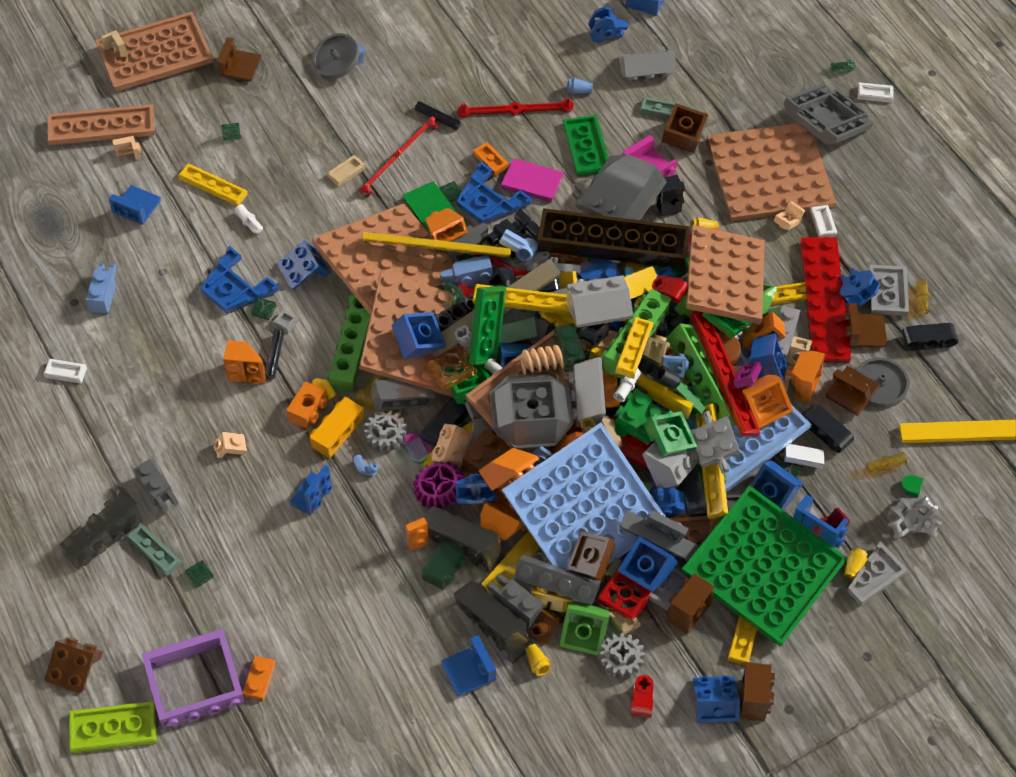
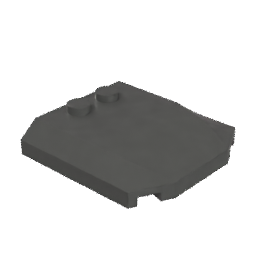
M824 84L789 96L784 101L787 114L825 144H836L871 129L873 125L872 121H868V114L864 109L836 89L833 91L825 89L826 85Z
M629 154L610 156L575 206L577 209L588 214L594 213L602 216L641 220L667 181L656 165Z

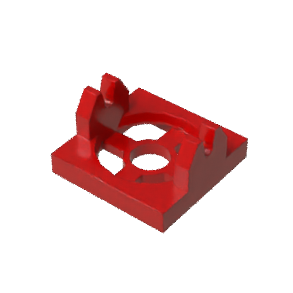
M616 570L598 596L597 602L632 622L645 609L647 599L652 592ZM619 582H629L627 585H617ZM635 585L640 590L641 598L634 595L633 588ZM628 589L631 592V596L623 598L620 596V591ZM614 591L618 596L615 603L610 598L611 592L613 593ZM632 601L637 604L631 608H621L623 602Z

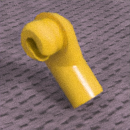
M316 378L311 382V384L325 389L329 400L337 396L328 380Z

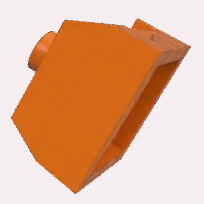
M816 351L800 352L795 366L789 364L786 375L792 377L791 384L795 386V391H797L794 399L810 404L822 376L824 353Z
M766 375L756 380L753 386L743 388V395L751 408L759 428L793 412L783 382L776 375Z
M497 499L484 504L480 515L481 528L492 533L491 538L494 540H507L519 530L523 532L526 530L518 514L504 501Z

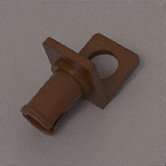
M550 608L542 610L535 623L531 626L529 635L545 645L548 643L557 624L564 622L565 618Z

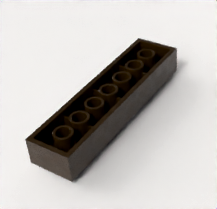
M543 208L538 234V251L685 269L690 226Z

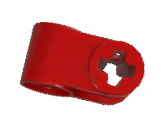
M658 276L652 283L653 290L672 298L671 301L680 303L689 286L682 279Z
M640 675L635 681L630 716L652 717L654 681L648 675Z

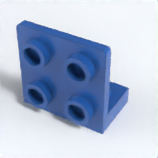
M132 185L123 196L112 194L109 198L112 213L142 225L161 201L160 196Z
M302 240L277 262L293 290L313 273L324 277L331 273L315 246L305 240Z
M325 464L318 475L310 472L291 499V506L309 515L320 507L325 494L328 495L332 489L328 465Z
M478 635L471 638V647L441 661L459 697L496 681V668Z
M701 676L693 678L697 723L739 721L740 697L734 676Z

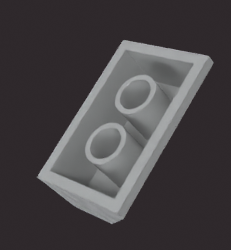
M672 50L618 55L623 77H628V80H636L638 76L645 75V78H653L655 74L671 76L672 72H676L675 51Z
M623 275L567 284L566 302L577 328L633 318L629 287Z
M779 306L769 309L768 312L762 315V318L774 312L784 322L786 338L779 341V344L787 361L801 310Z
M601 357L575 364L571 372L568 373V382L572 383L570 398L571 402H573L572 414L575 427H595L601 423L606 414Z
M656 441L642 454L657 488L662 487V489L678 486L700 461L696 448L691 451L663 456Z

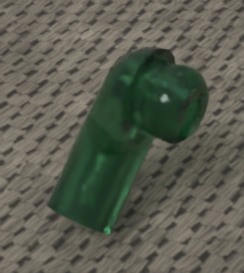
M849 59L846 62L831 63V72H851L855 68V62Z
M450 282L445 284L444 290L454 296L453 304L465 299L461 288Z

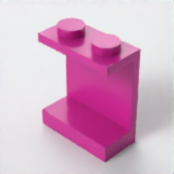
M651 135L625 149L622 155L629 154L656 165L663 177L673 176L676 173L677 161L674 159L668 163L654 149L655 139Z

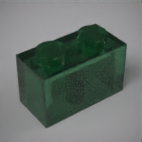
M574 323L555 327L553 340L562 352L564 360L563 370L564 372L570 371L575 364L585 360Z
M443 539L422 570L423 580L444 591L446 586L451 585L454 581L456 571L458 569L461 570L465 564L464 550Z

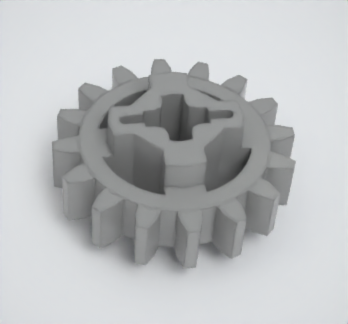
M382 410L381 415L375 412L374 418H368V423H365L364 432L367 442H372L373 448L378 445L380 450L383 447L390 450L392 445L397 448V442L403 443L407 428L406 424H404V418H399L398 413L392 415V411L389 410L388 414H385L384 410Z
M621 633L618 638L613 634L612 640L606 638L605 644L601 645L599 656L602 659L601 666H606V672L612 670L613 677L617 673L620 674L621 678H624V674L632 677V671L638 673L639 667H643V659H645L644 646H638V638L634 641L631 640V634L627 638L624 637V633ZM621 650L623 651V655H624V660H623V661H622V657H621Z

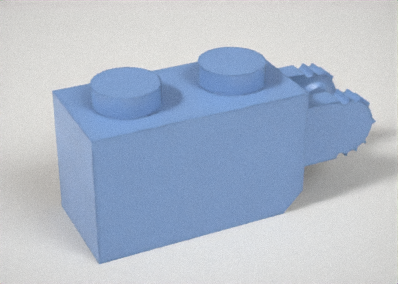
M489 255L455 262L452 269L441 272L440 278L444 280L442 287L452 289L459 285H465L471 288L475 287L476 284H488L487 278L493 274Z
M100 262L97 270H94L86 297L90 313H109L116 288L115 273L117 268L115 264H110L109 271H105V264Z

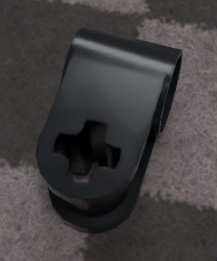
M610 322L581 327L577 337L579 340L584 339L590 342L593 347H597L609 335Z

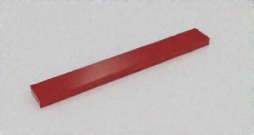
M692 311L690 317L742 437H758L761 431L748 402L745 400L742 387L736 389L733 383L736 373L715 325L702 316L704 312Z

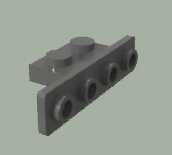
M627 510L620 524L621 529L637 537L640 536L653 545L687 562L699 548L697 544L684 538L688 528L677 521L664 517L659 512L651 511L646 518H643Z

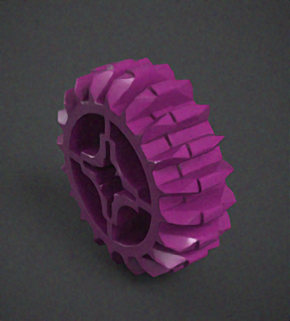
M442 460L439 464L433 461L431 466L426 464V469L420 468V474H415L416 480L413 481V492L416 495V500L423 507H427L429 510L434 508L437 512L439 508L446 510V506L453 508V503L457 502L455 481L465 479L462 470L456 464L452 465L450 461L444 464ZM425 491H429L430 493H434V495L428 494V493H426Z

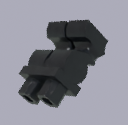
M520 209L514 215L513 223L505 219L499 224L494 225L493 232L487 235V243L491 246L499 244L506 229L523 239L531 238L538 243L540 227L533 220L531 221V218ZM511 250L510 256L514 258L516 253Z

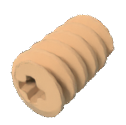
M553 345L552 349L550 346H546L545 351L542 347H539L537 352L534 348L530 349L529 353L527 350L522 351L521 365L524 375L528 368L531 374L534 372V367L537 368L538 372H541L542 366L545 367L546 371H549V365H552L554 370H556L557 364H560L562 369L564 368L563 355L558 345Z

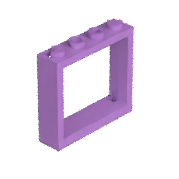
M223 629L142 653L158 717L163 729L170 726L174 728L186 721L193 722L202 716L215 715L220 710L233 709L236 705L245 703ZM222 646L235 691L164 712L153 668Z

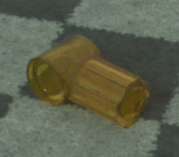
M374 374L366 386L357 391L354 402L369 411H373L375 407L370 391L374 381L388 379Z

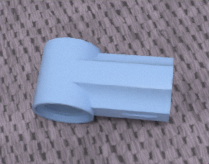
M507 229L499 244L506 248H511L516 253L517 258L523 262L530 261L538 248L537 242L534 239H523Z

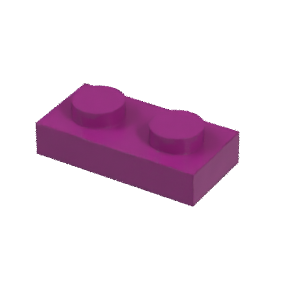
M760 361L741 366L733 381L736 389L740 387L749 388L754 385L762 369Z

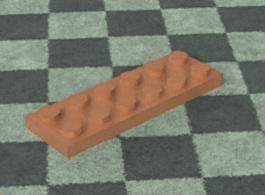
M153 104L48 114L49 145L155 135Z

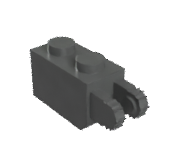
M485 223L475 227L469 225L466 227L468 233L449 242L482 245V242L485 239L487 240V235H489L487 232L489 227ZM443 250L454 263L461 261L467 254L471 257L474 256L471 253Z
M150 459L133 468L137 483L155 506H159L165 513L168 511V507L165 504L166 500L169 499L174 506L179 504L172 493L170 485Z
M498 574L495 579L504 588L501 590L495 584L489 583L486 586L487 589L498 598L497 602L503 609L529 629L543 610V603L513 579L509 581L503 575Z

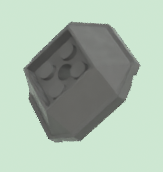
M548 374L507 376L490 392L494 432L507 442L511 448L521 451L535 450L540 446L545 449H555L573 427L574 421L569 387ZM533 405L536 409H530L528 406Z

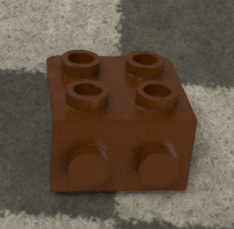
M849 303L848 310L844 311V322H847L846 338H849L850 347H886L887 338L884 316L880 314H858L857 303Z
M72 637L55 641L45 681L77 693L83 692L92 662L100 660L103 651L98 650L96 645L90 643L80 644L78 639Z

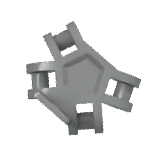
M928 496L923 498H898L897 502L899 503L895 507L892 506L890 508L898 518L888 523L889 528H892L894 531V539L900 538L906 533H926L937 537L938 533L936 531L938 526H941L942 521L930 518L929 516L936 512L938 506L932 504ZM924 507L927 510L923 513L920 508ZM926 521L931 522L929 529L923 528Z

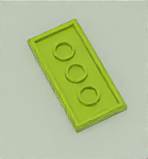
M154 701L69 711L70 753L157 743L156 706Z

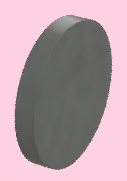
M344 33L332 34L324 38L316 46L312 55V65L323 78H341L351 72L356 66L360 57V48L350 35Z
M550 257L560 272L576 271V274H581V266L559 264L558 258ZM528 263L526 272H531L543 263Z
M871 358L862 362L856 369V371L880 384V388L868 402L869 405L878 408H889L898 405L905 399L910 381L905 369L897 362L887 358Z

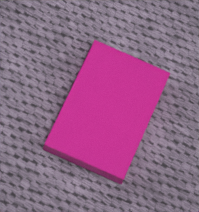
M513 158L501 188L513 192L521 190L528 196L552 202L563 178V172Z

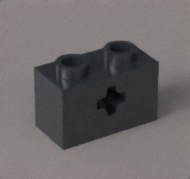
M678 174L664 177L667 183L656 197L655 204L661 217L682 212L685 184L683 181H680Z

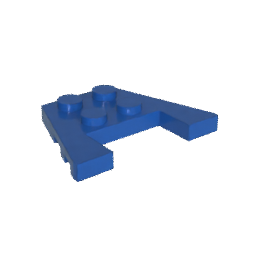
M480 162L476 172L472 174L470 182L465 186L456 201L459 208L479 223L486 224L530 205L532 198L519 190L509 200L504 199L483 183L493 175V170L483 162Z
M231 246L226 249V254L223 258H220L218 266L209 274L200 288L206 297L226 313L279 291V286L269 277L263 279L255 287H251L235 274L230 268L242 260V258Z

